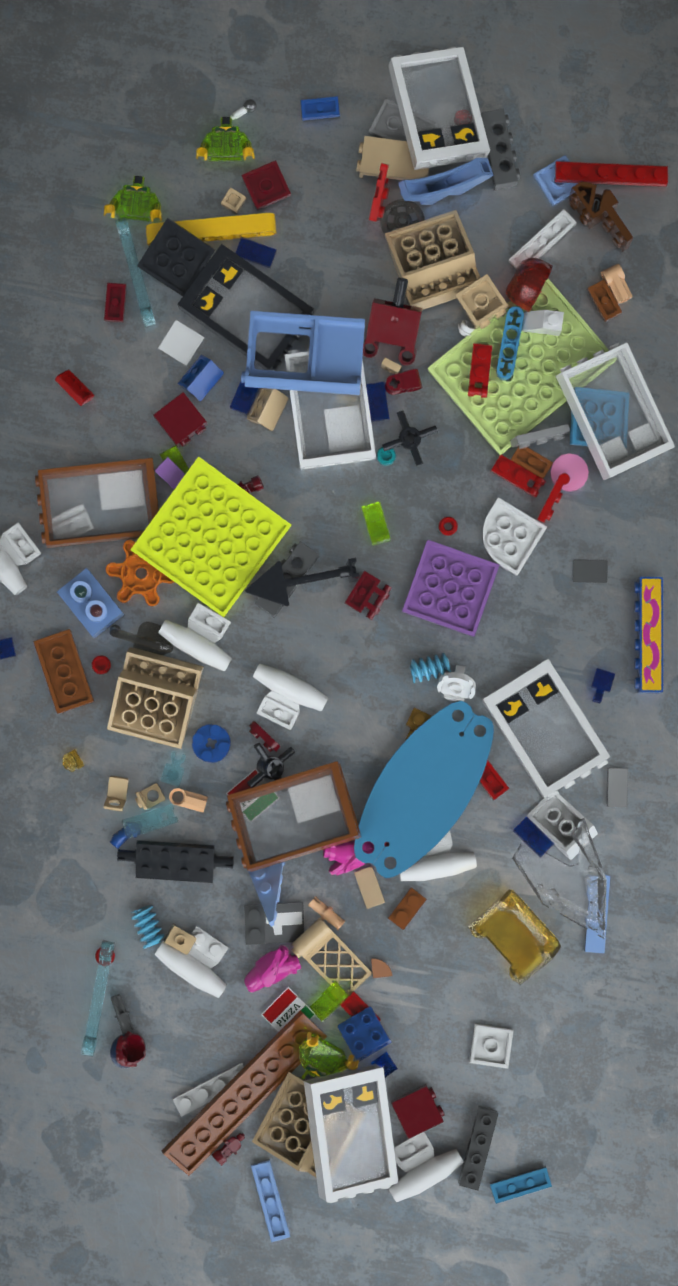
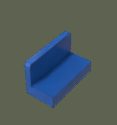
M201 354L178 384L190 392L198 401H202L224 372L211 359Z

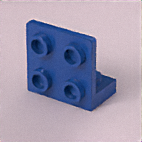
M372 1007L364 1009L338 1025V1029L348 1047L359 1062L392 1043Z

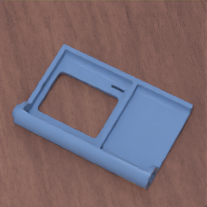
M250 311L246 371H242L241 383H245V387L360 395L365 319ZM264 332L309 336L310 346L307 372L298 373L256 369L257 334Z

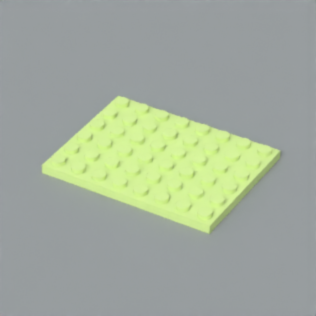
M545 274L541 275L509 301L506 312L514 306L520 307L523 312L537 310L564 312L562 331L560 336L524 332L521 329L515 368L510 379L501 380L496 374L507 313L499 319L495 316L489 320L491 324L484 329L480 327L470 333L471 336H466L427 368L429 373L499 456L512 447L510 440L515 436L529 433L567 402L556 378L561 373L560 369L571 365L573 368L577 366V361L586 357L590 360L594 358L593 354L604 350V353L610 351ZM516 311L510 314L513 320L512 324L508 323V325H515L517 317H520ZM510 329L506 332V335L509 339H515L517 332ZM473 343L492 345L487 398H481L480 395L468 396ZM511 348L503 350V354L507 358L514 355ZM612 358L569 378L572 387L584 388L614 364L617 359ZM505 362L504 368L502 370L500 369V371L503 372L504 376H506L507 373H510V371L507 370L508 363L512 364L513 362ZM475 383V387L482 388V384Z

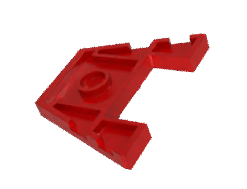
M381 163L376 192L369 216L371 221L377 222L384 215L385 206L382 205L384 199L388 198L390 190L387 187L389 178H387L389 164Z

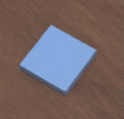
M566 155L556 160L570 162ZM556 161L533 174L552 207L569 198L572 187L578 184L555 182Z

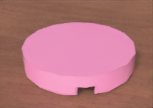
M568 453L561 455L554 461L551 466L550 476L555 485L558 477L562 473H567L570 476V481L568 484L563 485L561 490L572 492L583 487L588 479L589 471L583 458L576 454Z

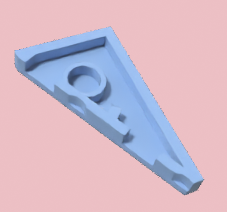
M285 862L253 872L248 871L270 926H274L277 917L276 907L280 899V885L283 880L282 869L285 866Z

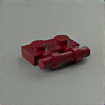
M364 570L344 604L360 614L364 608H367L369 612L366 617L373 620L375 615H378L381 611L380 607L384 600L389 598V592L392 587L385 584L382 590L379 589L377 586L381 580ZM373 593H375L378 597L374 604H371L368 601Z

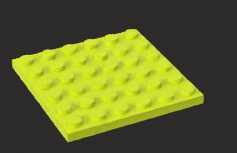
M198 456L130 550L219 615L225 617L291 527V524Z

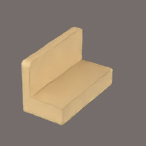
M261 388L246 419L273 431L288 401V397L277 389Z

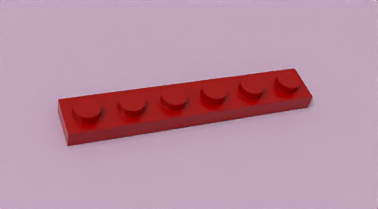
M556 161L555 182L580 183L583 181L592 184L667 187L668 166Z

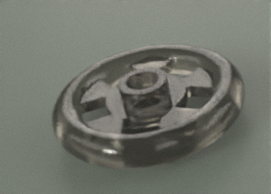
M404 199L395 200L385 207L383 218H380V226L385 235V233L391 232L394 228L400 229L424 221L425 216L416 203L404 201ZM405 207L406 212L398 213L397 208ZM415 213L417 220L412 221L409 214ZM389 215L394 216L393 223L388 222ZM401 218L406 219L404 224L399 222Z

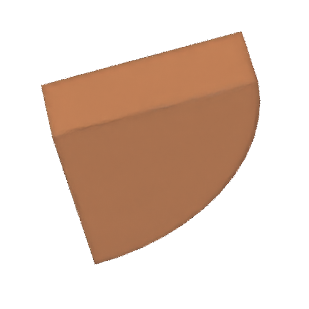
M371 958L373 978L392 976L390 967L384 961Z

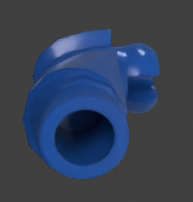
M126 822V825L121 830L113 834L110 843L119 849L131 836L137 838L141 833V830L137 828V824Z

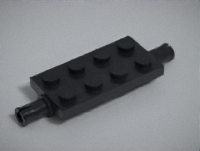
M137 840L135 850L118 849L117 861L134 862L136 864V878L213 883L214 869L216 867L233 869L234 856H217L214 853L215 845Z

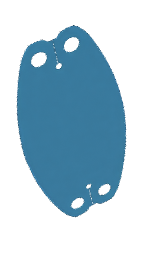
M458 701L437 712L408 737L384 767L365 805L359 823L362 838L355 839L354 845L355 857L359 861L373 864L381 876L391 878L410 868L441 841L466 809L484 772L494 734L493 722L484 715L477 716L472 712L471 706L464 701ZM455 710H461L464 713L462 721L456 722L453 720L452 713ZM477 725H483L486 728L484 736L478 737L475 735L474 728ZM464 731V736H460L459 733ZM367 841L374 844V851L370 854H366L362 850V845ZM385 842H389L388 847H385ZM387 857L396 859L397 864L395 868L388 869L385 867L384 861Z

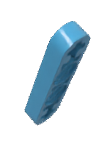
M517 306L511 307L506 315L496 369L497 377L501 380L510 379L515 368L524 318L523 310ZM516 311L520 317H517L515 325H508V323L512 324L513 320L510 314ZM513 329L517 332V337L509 339L506 332ZM511 348L514 355L507 358L504 356L503 350ZM505 362H513L512 364L508 363L507 370L510 371V373H507L506 376H504L503 372L500 371V369L502 370L504 368Z

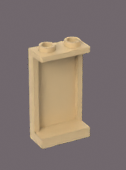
M365 136L364 142H360L359 153L362 154V160L357 161L356 171L360 172L359 178H363V175L379 177L381 163L389 164L387 178L413 180L428 177L429 168L414 170L407 141Z

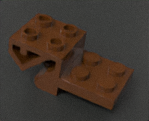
M583 181L572 187L568 203L573 210H577L581 223L584 226L587 225L590 229L602 221L603 229L606 233L611 234L616 248H620L622 252L627 250L631 245L633 236L615 211L619 202L611 190L605 189L602 195L595 194L597 185Z

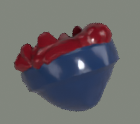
M130 1031L118 1036L113 1041L110 1049L113 1063L120 1068L137 1067V1063L146 1056L144 1039Z

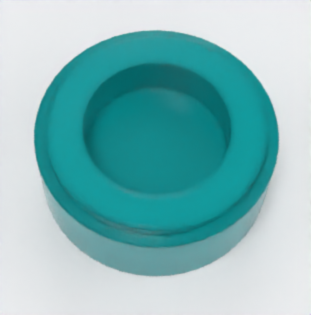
M383 447L378 450L377 460L380 464L388 466L395 461L396 453L394 449L384 452Z

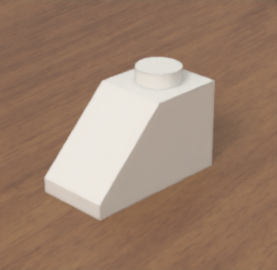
M551 310L524 312L522 331L560 336L564 312Z

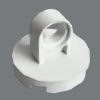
M456 664L454 672L445 673L440 676L437 691L439 693L441 691L445 699L458 702L464 701L465 698L472 699L475 695L476 683L471 677L464 674L466 666Z

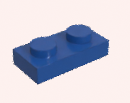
M338 96L300 100L302 121L340 117Z

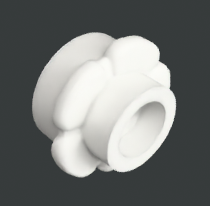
M463 320L458 324L459 333L464 337L471 336L470 333L475 330L474 325L468 320Z

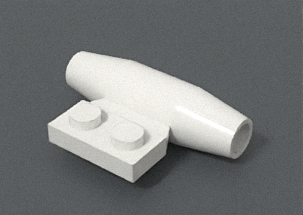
M19 523L5 531L0 538V581L14 595L21 593L27 588L17 566L26 565L41 555L39 549Z
M199 603L188 619V628L165 620L158 632L173 646L206 665L225 671L232 660V657L215 644L222 639L231 621Z
M260 663L253 675L256 680L272 690L264 697L257 714L289 730H292L300 713V705L322 711L328 700L326 695L311 684L283 670Z
M449 831L424 857L399 874L400 881H426L457 875L477 867L474 852H450L453 843Z
M197 926L191 933L192 936L196 937V941L187 955L164 943V941L161 943L154 955L172 972L206 993L217 998L221 996L227 984L210 968L220 962L228 950L227 946Z
M422 1132L394 1148L395 1161L406 1174L398 1180L397 1184H393L389 1191L396 1202L407 1199L445 1179L461 1166L464 1161L457 1148L434 1157V1147L426 1133Z

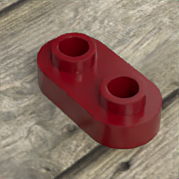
M255 721L249 725L251 728L249 732L256 739L261 737L265 741L262 745L269 752L273 750L277 752L281 748Z

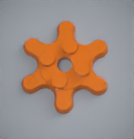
M127 540L123 544V550L126 553L125 561L120 564L109 563L106 566V573L109 576L119 577L122 580L123 585L117 593V599L121 603H127L134 594H141L144 596L147 605L156 606L160 601L156 592L157 586L160 583L172 584L174 581L130 549L135 544V541ZM143 568L147 571V575L145 578L140 579L136 576V571Z

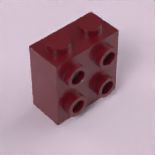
M184 392L153 414L156 421L177 448L191 442L190 438L195 434H202L208 425L207 421Z
M426 1084L391 1101L408 1139L444 1122L442 1118L445 1116L441 1105L436 1106L434 1099L437 1097L432 1087L428 1088Z

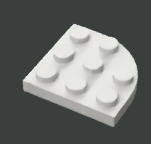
M498 497L483 525V543L487 553L496 564L518 576L547 526Z

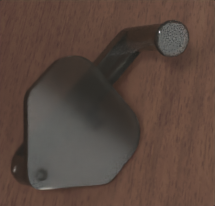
M144 622L139 626L137 634L121 630L115 624L110 627L109 633L112 637L134 643L133 648L159 655H165L173 651V645L158 633L161 628L159 624Z

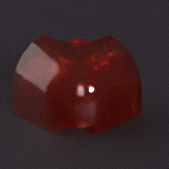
M538 258L523 260L517 266L515 274L506 288L507 297L514 304L529 312L539 297L545 281L549 278L553 265Z

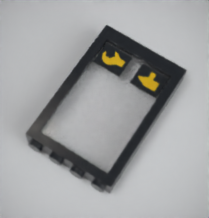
M223 244L220 245L177 304L181 311L246 357L250 311L302 315L314 314L313 307ZM259 332L256 339L255 363L265 370L276 371L282 363L281 358L283 355L288 354V351L292 350V343L295 339L299 340L302 335Z

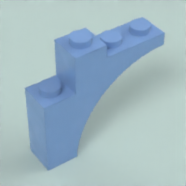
M475 158L446 172L420 179L403 180L398 185L404 201H420L421 205H433L448 195H461L491 178L494 174L488 158Z

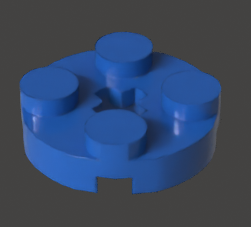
M204 725L193 736V751L198 758L205 762H219L227 756L230 750V736L225 729L218 725ZM209 738L217 741L214 749L206 746Z

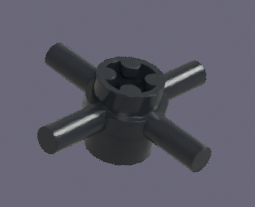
M404 410L399 411L397 416L402 426V431L398 439L382 444L383 450L385 452L401 446L411 451L416 466H420L423 464L417 447L421 443V438L437 433V427L435 425L419 431L409 426ZM410 433L414 434V442L405 441L404 437L410 435Z
M261 743L255 744L254 748L260 756L257 762L259 773L247 782L248 786L253 788L264 778L281 779V775L284 772L283 762L295 753L294 749L289 747L280 756L274 757L267 755Z

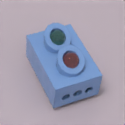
M88 568L84 569L57 591L93 638L98 637L125 615Z

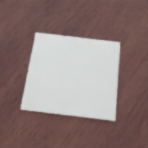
M175 320L158 349L187 366L205 337Z

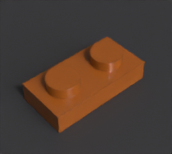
M604 279L587 288L604 322L622 314V310Z
M518 446L511 458L513 462L543 479L553 464L552 461L528 447L519 449Z
M411 887L388 919L404 930L427 899Z

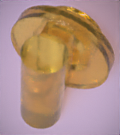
M75 749L63 756L62 763L66 770L74 772L84 767Z

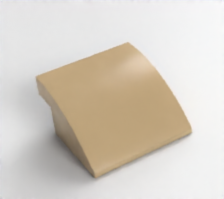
M457 210L385 233L398 278L408 279L405 296L408 305L421 307L424 310L457 299L455 297L457 293L481 278L476 268L474 251Z
M130 647L126 653L123 670L118 676L107 730L181 749L192 715L204 666Z
M288 1072L252 1142L296 1170L308 1172L316 1177L304 1079ZM346 1101L345 1111L323 1116L331 1178L365 1115L364 1111L355 1108V1106Z

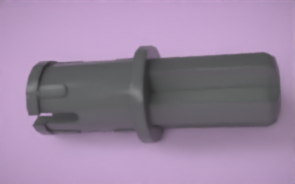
M121 995L112 996L111 1001L116 1012L114 1017L119 1022L122 1034L134 1030L128 1014L130 1012L126 1011Z

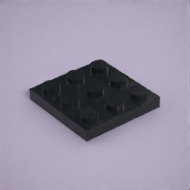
M167 218L137 267L181 296H184L216 249Z

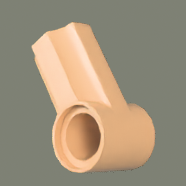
M619 264L600 272L602 280H605L618 304L624 303L633 297Z
M176 788L170 792L169 799L174 805L204 813L208 796ZM177 791L183 794V800L179 803L174 802L172 798L173 794Z

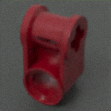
M418 369L390 375L385 383V390L390 395L413 392L423 388ZM394 381V384H397V387L394 388L393 386H390L391 382Z

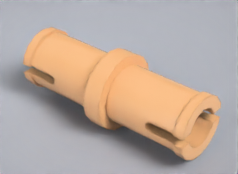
M316 896L309 903L308 906L316 911L322 920H326L334 926L336 930H339L345 923V920L332 911L333 908L331 906H326Z

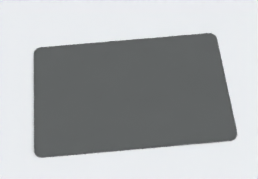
M573 560V582L607 583V560Z

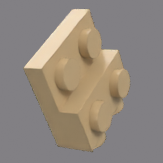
M488 274L455 295L476 329L479 327L484 329L491 324L489 320L495 316L499 319L507 313L508 304Z

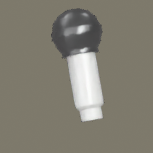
M251 99L246 100L241 108L230 115L231 119L235 120L247 112H254L257 107L256 102Z

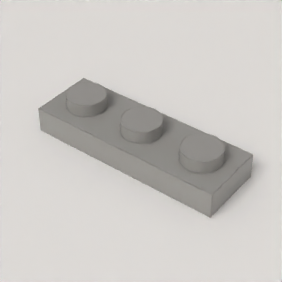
M566 424L518 435L510 440L512 448L519 446V449L531 446V443L536 442L537 445L547 443L548 439L552 438L554 441L565 438V435L570 432V428Z

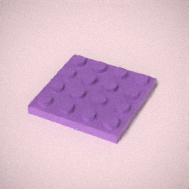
M427 540L402 612L475 637L499 564Z

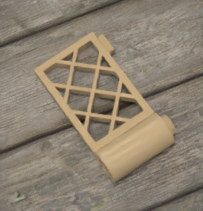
M320 917L291 944L293 946L292 952L298 958L302 956L333 988L331 992L338 1000L341 997L345 1000L372 974L367 966ZM334 938L338 942V950H327V942ZM316 953H324V964H315L311 958ZM327 953H337V964H326ZM340 953H348L351 956V964H340ZM326 967H337V977H328L326 975ZM340 967H351L350 978H339ZM353 967H362L366 973L361 978H353ZM339 981H350V988L345 993L339 989Z

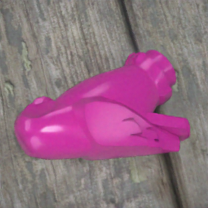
M355 840L323 849L324 858H328V861H336L330 866L329 872L331 875L345 874L365 864L355 857ZM367 841L362 845L364 853L370 854L374 851V844Z
M280 945L275 951L266 953L255 962V967L250 970L244 979L248 991L251 993L256 992L265 986L270 987L278 983L291 973L296 974L297 970L301 969L298 957L291 955V953L288 954V948Z

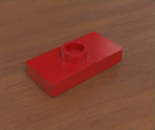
M69 369L55 378V381L80 406L91 401L95 396Z

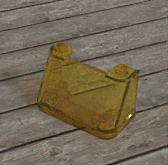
M510 889L468 926L474 937L480 939L486 937L510 963L509 975L519 985H522L550 962L561 948L558 939L518 894Z

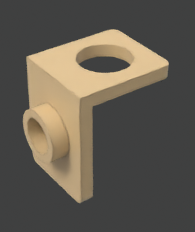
M109 777L104 809L123 811L127 798L128 778ZM110 803H118L120 805L113 806L110 805Z
M157 783L141 792L135 793L137 796L135 800L140 809L143 807L144 810H148L166 799ZM155 790L158 792L159 797L156 801L148 799L149 791Z
M174 923L164 938V943L186 955L190 952L196 941V937L178 928Z

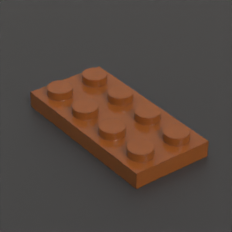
M68 629L33 641L57 714L93 703L94 699L71 630Z

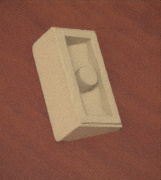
M370 866L354 872L366 908L369 909L385 903L373 867Z

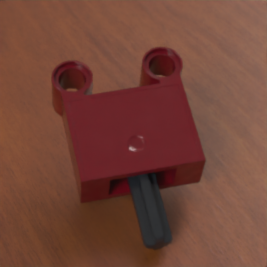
M403 277L397 278L393 302L374 298L367 335L363 342V355L365 357H374L378 352L379 342L401 346L398 359L403 365H411L415 361L417 354L415 345L423 308L404 304L408 279ZM373 344L375 350L369 351L365 345ZM409 351L412 353V357L405 358L402 353Z

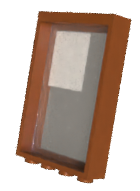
M153 458L38 470V475L35 476L36 487H40V494H37L38 506H42L43 512L39 513L40 525L44 524L45 532H41L42 544L46 543L47 548L136 539L141 536L159 511Z
M338 761L227 796L226 807L233 817L231 825L238 835L236 843L239 850L242 849L244 856L241 857L243 867L247 868L250 872L362 838L341 764Z

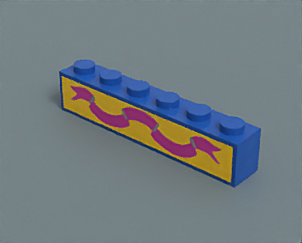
M639 577L637 582L634 583V593H637V601L634 602V612H638V620L634 621V631H638V639L634 640V649L638 650V658L634 660V668L638 670V677L634 679V687L638 689V693H663V577Z

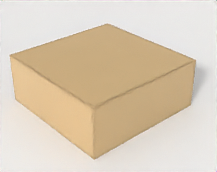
M230 187L221 201V205L238 214L247 197Z
M386 357L381 363V368L392 374L401 372L402 366Z

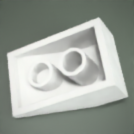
M560 794L551 799L547 796L527 815V818L570 860L598 834L594 825Z

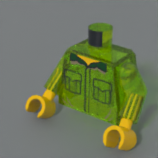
M221 117V126L212 127V132L207 133L200 147L196 150V159L199 156H203L204 161H207L208 153L209 162H244L247 156H252L255 159L254 149L250 140L244 132L239 130L238 126H232L231 117Z
M134 176L133 185H124L123 189L115 194L110 203L104 206V216L107 213H111V218H114L116 211L118 219L153 222L155 218H159L161 222V203L150 187H144L145 178Z
M308 1032L307 1038L299 1045V1059L301 1060L302 1067L306 1069L302 1075L304 1081L313 1079L316 1076L322 1077L343 1072L347 1069L356 1070L358 1068L359 1060L353 1061L354 1055L351 1054L346 1059L344 1050L315 1033Z

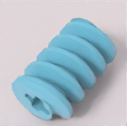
M445 653L441 654V659L435 654L433 661L430 656L426 657V662H424L422 657L419 658L418 664L414 659L411 660L410 670L414 684L416 678L423 682V676H425L429 681L431 674H433L435 679H438V673L443 675L446 671L448 673L451 672L449 660Z
M148 905L131 912L135 913L131 919L138 920L134 927H141L137 934H144L140 942H147L143 949L163 942L161 939L165 936L164 934H158L162 927H155L159 920H152L156 915V912H149L153 905Z

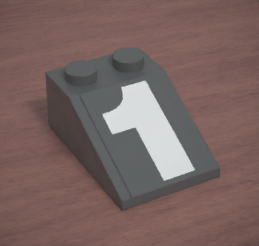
M303 902L277 903V917L274 926H270L262 904L244 905L246 945L294 942L304 933Z

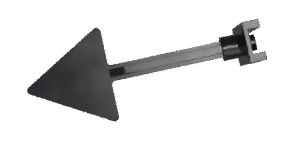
M356 558L348 559L346 566L338 567L335 570L284 579L282 565L278 561L252 583L245 592L288 607L287 587L337 577H348L350 583L358 581L360 574L356 573L355 564L357 560Z

